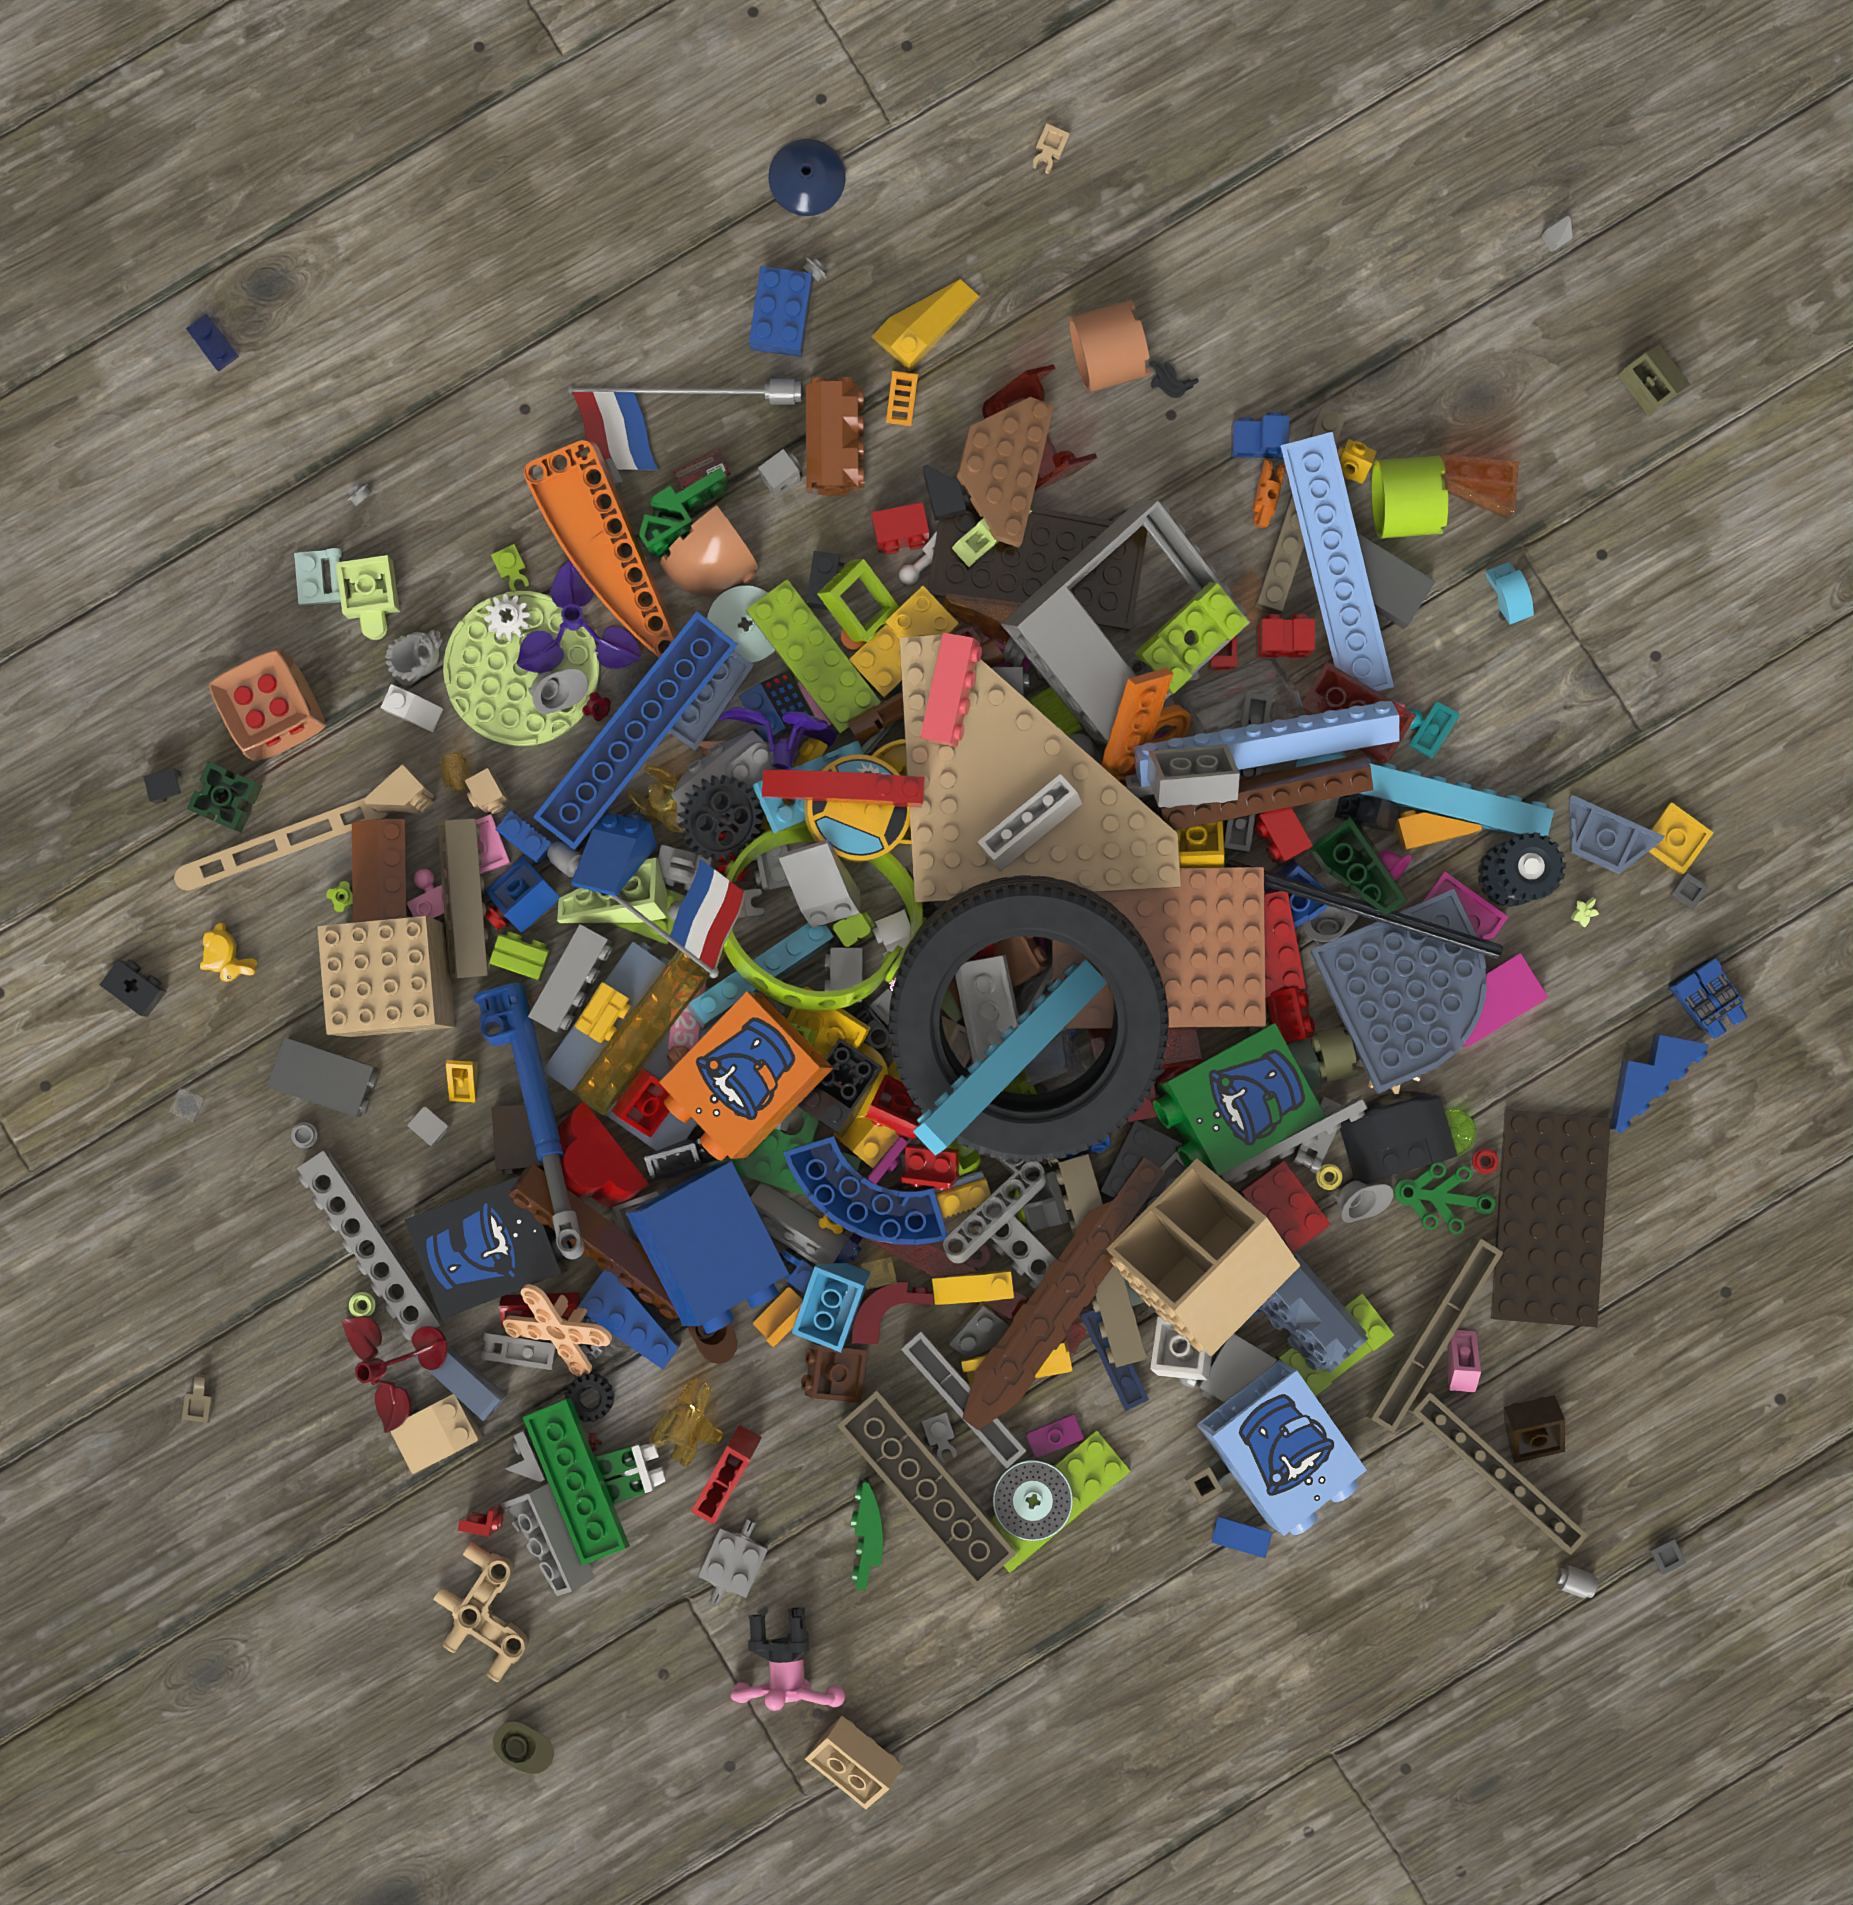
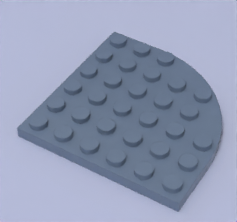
M1454 889L1399 912L1477 937ZM1379 921L1310 951L1377 1094L1421 1076L1446 1062L1467 1041L1481 1016L1487 990L1484 954Z

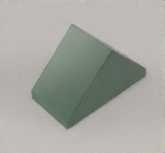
M1310 1038L1286 1043L1311 1090L1320 1089L1318 1059Z

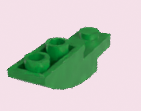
M864 1479L863 1486L857 1485L855 1501H860L858 1512L853 1511L850 1527L855 1528L854 1535L864 1536V1540H858L856 1555L861 1556L860 1565H854L852 1581L856 1582V1590L866 1591L870 1565L881 1567L883 1554L882 1517L875 1491L868 1479Z

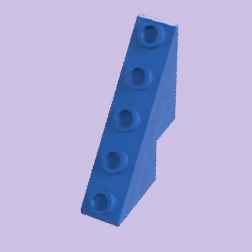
M1653 1035L1648 1064L1622 1061L1610 1129L1621 1133L1631 1124L1629 1120L1636 1113L1638 1115L1644 1113L1650 1107L1649 1101L1655 1096L1659 1098L1669 1090L1668 1084L1673 1079H1681L1689 1071L1687 1067L1693 1061L1697 1063L1708 1054L1706 1049L1709 1044L1664 1035Z

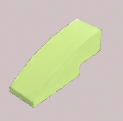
M984 518L952 547L968 567L972 566L999 542L994 540L989 532L990 527Z

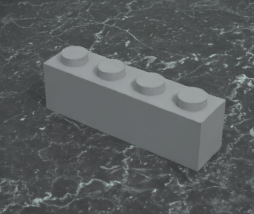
M549 1483L535 1487L500 1504L504 1512L509 1510L515 1519L512 1524L516 1531L521 1530L528 1540L527 1549L541 1561L539 1568L557 1596L572 1592L595 1579L590 1563L581 1565Z

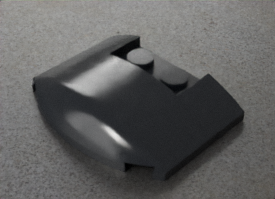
M1402 1091L1399 1094L1390 1093L1366 1102L1368 1109L1364 1110L1365 1115L1353 1122L1349 1118L1341 1122L1340 1132L1355 1181L1365 1183L1457 1157L1440 1096L1436 1094L1433 1096L1420 1091Z

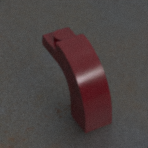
M895 1281L879 1287L864 1300L856 1314L852 1332V1343L878 1344L880 1321L887 1310L903 1303L933 1305V1292H928V1287H913L912 1291H907L908 1281Z

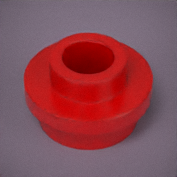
M1489 1148L1477 1150L1472 1157L1474 1169L1481 1174L1494 1172L1499 1164L1496 1152ZM1483 1156L1489 1158V1163L1486 1166L1481 1164Z

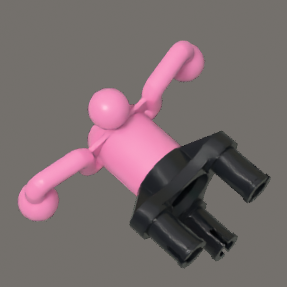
M804 1607L788 1609L790 1632L787 1633L788 1636L775 1639L766 1638L765 1614L749 1615L750 1639L748 1640V1650L769 1661L770 1683L751 1687L746 1682H738L732 1688L730 1694L733 1701L745 1703L751 1698L765 1695V1705L773 1711L780 1710L785 1705V1702H795L801 1699L832 1707H838L843 1704L846 1695L840 1686H830L824 1694L812 1691L810 1682L804 1678L803 1654L810 1650Z

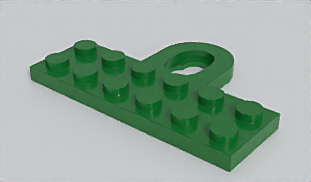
M803 1111L804 1125L797 1134L787 1135L781 1130L774 1129L747 1158L731 1159L728 1156L723 1161L716 1160L705 1164L712 1166L732 1161L738 1175L806 1196L795 1180L783 1152L813 1141L819 1121ZM841 1152L851 1167L858 1172L861 1158Z

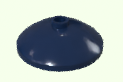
M813 139L793 141L781 148L771 162L768 177L770 190L777 203L788 212L799 216L819 215L832 208L840 199L845 187L844 165L835 150L821 141ZM807 168L811 170V173L803 175L802 170Z

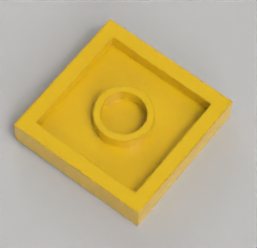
M1671 802L1650 829L1665 837L1649 852L1680 875H1684L1714 832Z

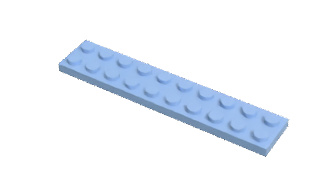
M1333 431L1283 444L1281 449L1342 698L1344 700L1392 688L1394 684Z

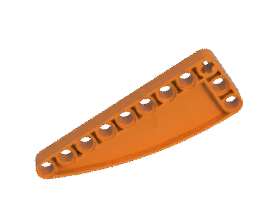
M589 440L577 441L527 463L524 468L526 482L547 524L572 564L611 613L640 642L660 658L664 653L661 647L663 641L668 640L672 643L677 633L597 444ZM584 448H590L587 457L580 454ZM560 455L565 456L567 459V466L563 470L559 469L556 464V460ZM536 465L541 466L544 472L539 480L533 476V468ZM594 469L601 473V481L598 484H594L590 479V474ZM604 494H608L612 500L611 506L608 509L604 508L600 502ZM615 518L619 519L622 523V529L619 533H615L611 529V522ZM624 543H628L632 547L630 557H625L621 553V546ZM634 567L642 571L643 576L639 582L631 577V571ZM645 591L649 592L653 597V602L650 606H646L641 600V596ZM654 616H659L663 621V627L660 630H656L652 626L651 621Z

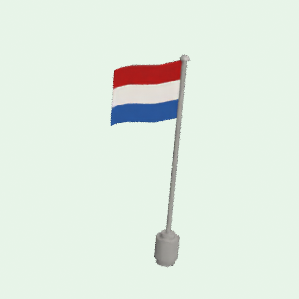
M770 378V384H765V389L573 388V385H570L568 393L574 395L580 410L586 440L597 444L604 460L612 458L617 470H659L650 451L645 419L635 393L765 394V399H770V405H795L796 402H802V381Z
M556 841L547 852L550 862L568 877L574 876L582 857L579 851L574 850L565 842ZM700 859L694 881L678 910L671 935L667 934L620 896H610L708 971L711 978H716L719 975L717 966L724 944L741 912L745 892Z

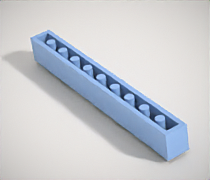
M1380 701L1371 705L1352 706L1343 710H1329L1320 714L1301 715L1298 718L1279 719L1258 725L1250 724L1246 727L1223 729L1219 732L1207 734L1199 733L1195 736L1172 738L1168 741L1157 743L1149 742L1140 746H1134L1136 774L1141 787L1150 786L1148 781L1149 751L1227 744L1238 770L1397 742L1399 741V714L1392 701Z

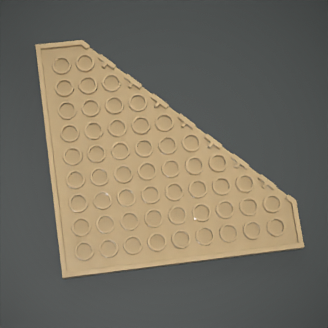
M942 635L900 637L908 776L925 777L922 807H909L915 902L949 901L954 896L978 884L987 883L998 878L1020 875L1046 876L1058 880L1061 879L1093 892L1181 887L1178 833L981 659L979 662H976L974 670L976 682L974 687L970 688L968 698L970 699V709L968 714L964 716L963 725L965 731L963 739L958 743V747L928 742L922 739L920 735ZM1061 774L1077 791L1082 805L1003 870L999 871L984 854L978 841Z

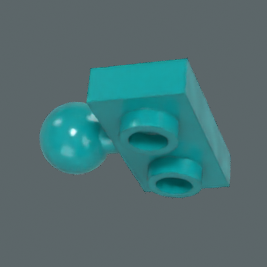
M1437 701L1426 719L1423 718L1422 713L1418 709L1410 708L1404 712L1405 715L1402 716L1403 724L1409 729L1419 728L1409 744L1410 748L1433 760L1459 719L1460 714Z

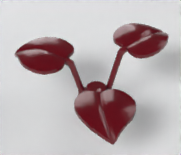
M366 1316L343 1319L342 1325L347 1339L355 1354L363 1361L356 1365V1378L361 1383L371 1382L372 1385H381L375 1393V1406L382 1420L385 1433L391 1432L407 1420L411 1411V1401L408 1392L404 1388H395L394 1382L380 1379L387 1372V1366L418 1355L419 1363L423 1368L436 1370L446 1360V1338L435 1327H421L414 1332L411 1338L416 1351L385 1362L375 1358L379 1353L376 1347L382 1342L381 1330L376 1321Z

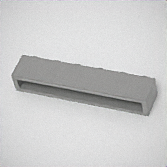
M920 1329L901 1346V1350L962 1418L971 1385ZM999 1417L980 1430L967 1423L1006 1469L1026 1452L1025 1446Z

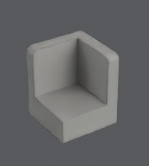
M423 1107L407 1125L430 1146H435L452 1127L445 1119H440L427 1107Z

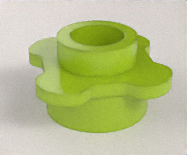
M346 881L340 882L338 887L329 889L326 893L327 898L332 900L334 910L337 912H343L345 907L353 905V891L350 889V884ZM341 894L344 895V899H340Z

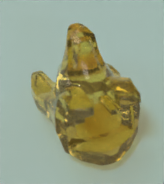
M647 765L644 770L659 783L648 786L649 799L632 790L627 793L629 799L639 811L646 816L658 819L670 831L683 832L684 830L677 825V803L671 796L679 780L666 769Z
M693 1377L675 1405L653 1427L649 1437V1442L656 1447H661L668 1441L675 1443L676 1446L671 1457L679 1461L682 1456L680 1464L685 1467L690 1465L697 1452V1442L715 1445L723 1437V1432L711 1424L703 1414L711 1393V1386L704 1384L693 1401L700 1379L697 1377Z

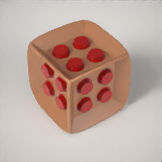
M282 649L271 650L257 655L220 674L208 684L214 703L233 740L242 750L244 756L253 761L266 759L284 752L311 738L326 727L322 711L305 677L294 663L291 655Z

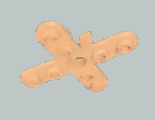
M531 1284L525 1285L521 1290V1295L524 1302L528 1304L534 1313L535 1318L507 1316L503 1321L506 1333L515 1338L551 1340L572 1374L576 1376L589 1375L592 1371V1365L578 1344L607 1346L612 1340L610 1332L597 1324L581 1323L588 1311L585 1308L574 1310L568 1321L561 1318L568 1307V1300L564 1295H560L553 1306L543 1290Z

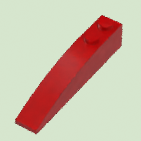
M763 770L762 797L921 808L923 805L925 777L833 771Z

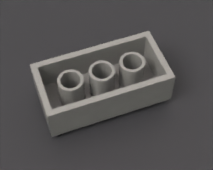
M579 924L528 1017L555 1032L563 1033L564 1030L568 1031L575 1020V1017L572 1016L577 1007L581 1008L588 997L585 991L589 984L594 985L600 976L599 966L602 961L607 962L614 950L611 947L613 942Z

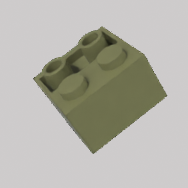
M1660 344L1644 353L1618 375L1648 416L1691 385Z

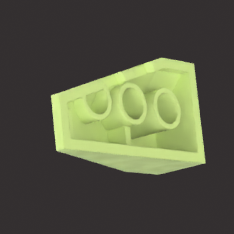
M657 858L646 859L618 893V896L651 921L667 918L668 895ZM579 888L559 898L557 917L559 923L643 922L608 894Z

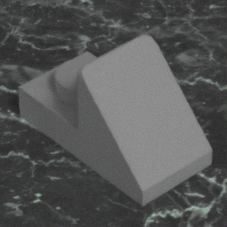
M527 1428L517 1432L514 1435L513 1446L516 1453L522 1455L524 1459L507 1466L505 1469L539 1482L545 1480L547 1477Z

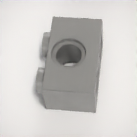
M784 449L758 467L761 480L775 499L801 481L800 463L792 453L787 455Z

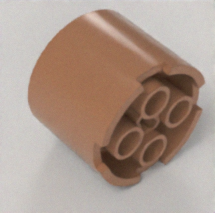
M1132 300L1069 316L1068 323L1073 352L1082 382L1088 393L1150 376V369H1145V362L1150 359L1141 320H1138L1136 315L1133 316L1132 310H1135V305Z

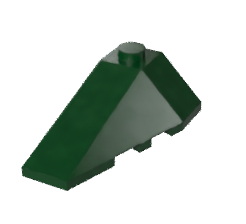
M1351 817L1309 848L1324 871L1387 916L1407 901L1406 896L1363 827Z

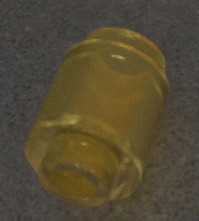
M461 752L441 756L442 762L440 766L445 788H451V792L466 790L467 784L465 780L470 778L466 758H463Z

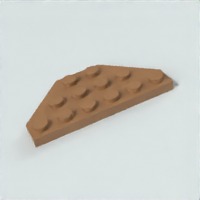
M1029 397L970 426L967 430L956 477L960 484L966 487L971 496L970 500L980 517L983 516L989 525V532L994 540L1020 547L1022 544L1054 408L1053 404Z

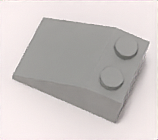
M828 839L779 854L780 863L800 911L812 928L860 913V890Z

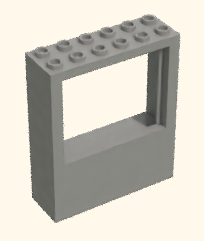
M1138 500L1000 623L1095 743L1106 746L1128 678L1137 675L1070 591L1079 581L1144 525L1196 594L1209 582L1218 583L1247 619V612L1244 607L1239 603H1235L1231 597V590L1227 585L1219 582L1215 576L1217 574L1216 570L1209 563L1203 561L1200 557V549L1193 542L1188 541L1185 537V529L1178 522L1172 520L1169 516V508L1162 501ZM1195 634L1186 641L1187 645L1194 642ZM1225 640L1210 656H1208L1191 673V675L1197 672L1206 662H1208L1231 640ZM1167 693L1166 699H1167L1172 693Z

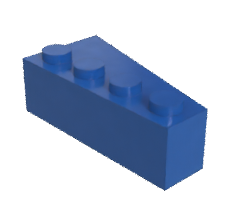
M603 1271L577 1307L587 1309L586 1315L662 1370L681 1346L632 1288L622 1285L618 1281V1277L611 1272Z

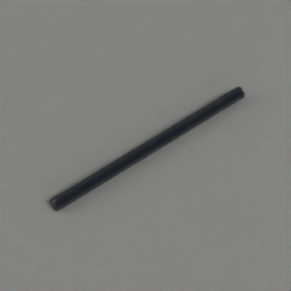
M1227 860L1225 868L1252 867L1233 860ZM1264 870L1265 886L1497 959L1500 958L1503 952L1501 944L1396 911H1392L1386 916L1367 902Z

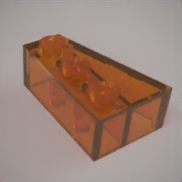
M1440 455L1445 467V474H1441V477H1444L1445 490H1448V493L1506 519H1509L1515 513L1519 462Z

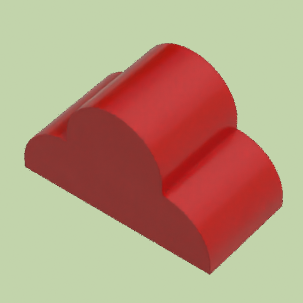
M585 1101L580 1103L558 1125L560 1144L563 1149L560 1162L566 1188L585 1202L592 1197L599 1204L612 1208L633 1199L649 1185Z

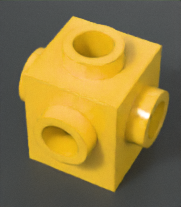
M1348 439L1345 447L1339 446L1337 450L1344 479L1363 484L1377 451L1368 448L1362 442Z

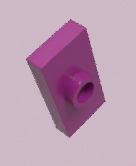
M1074 1414L1025 1433L1035 1459L1084 1439Z

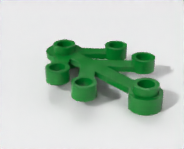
M1439 1162L1431 1164L1429 1169L1414 1181L1403 1179L1395 1185L1394 1196L1396 1200L1403 1205H1411L1421 1219L1422 1226L1427 1230H1434L1438 1226V1218L1435 1215L1429 1214L1419 1199L1428 1200L1433 1204L1447 1223V1229L1453 1234H1460L1464 1230V1223L1453 1215L1445 1203L1473 1207L1480 1214H1490L1496 1205L1495 1199L1486 1193H1480L1476 1197L1447 1193L1460 1182H1467L1471 1179L1472 1172L1465 1166L1458 1167L1453 1175L1433 1190L1421 1188L1434 1177L1441 1178L1445 1175L1446 1168ZM1436 1165H1439L1442 1169L1439 1175L1433 1173V1168ZM1462 1169L1467 1171L1465 1179L1459 1177V1171ZM1406 1187H1410L1412 1190V1194L1409 1197H1405L1403 1194ZM1484 1199H1487L1490 1203L1487 1209H1483L1481 1206V1202ZM1428 1217L1434 1219V1224L1431 1227H1428L1425 1223ZM1454 1221H1458L1460 1224V1228L1457 1231L1451 1228Z

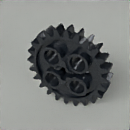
M722 774L719 781L718 777L711 775V783L703 778L701 779V788L694 784L692 785L695 791L693 795L685 793L689 799L688 803L680 802V805L685 808V812H679L677 815L684 818V821L677 825L682 829H686L680 836L688 839L685 843L686 846L694 847L693 852L697 855L702 853V857L707 860L711 856L713 860L718 861L721 855L723 859L728 861L729 853L738 857V849L744 850L747 847L745 844L747 841L750 843L754 841L751 837L752 833H760L758 829L754 828L755 824L762 823V820L756 818V815L760 814L762 809L754 807L760 800L752 797L755 791L750 788L746 789L748 784L743 781L738 783L739 779L733 776L729 780L728 776ZM721 794V802L714 806L715 797ZM706 804L710 809L719 813L721 817L735 825L738 830L734 832L730 827L720 822L719 819L705 811L702 806ZM741 808V816L734 820L735 811ZM706 816V823L699 827L698 822L700 818ZM726 830L725 839L719 842L720 833Z

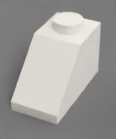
M392 684L380 707L385 712L430 732H434L444 710Z

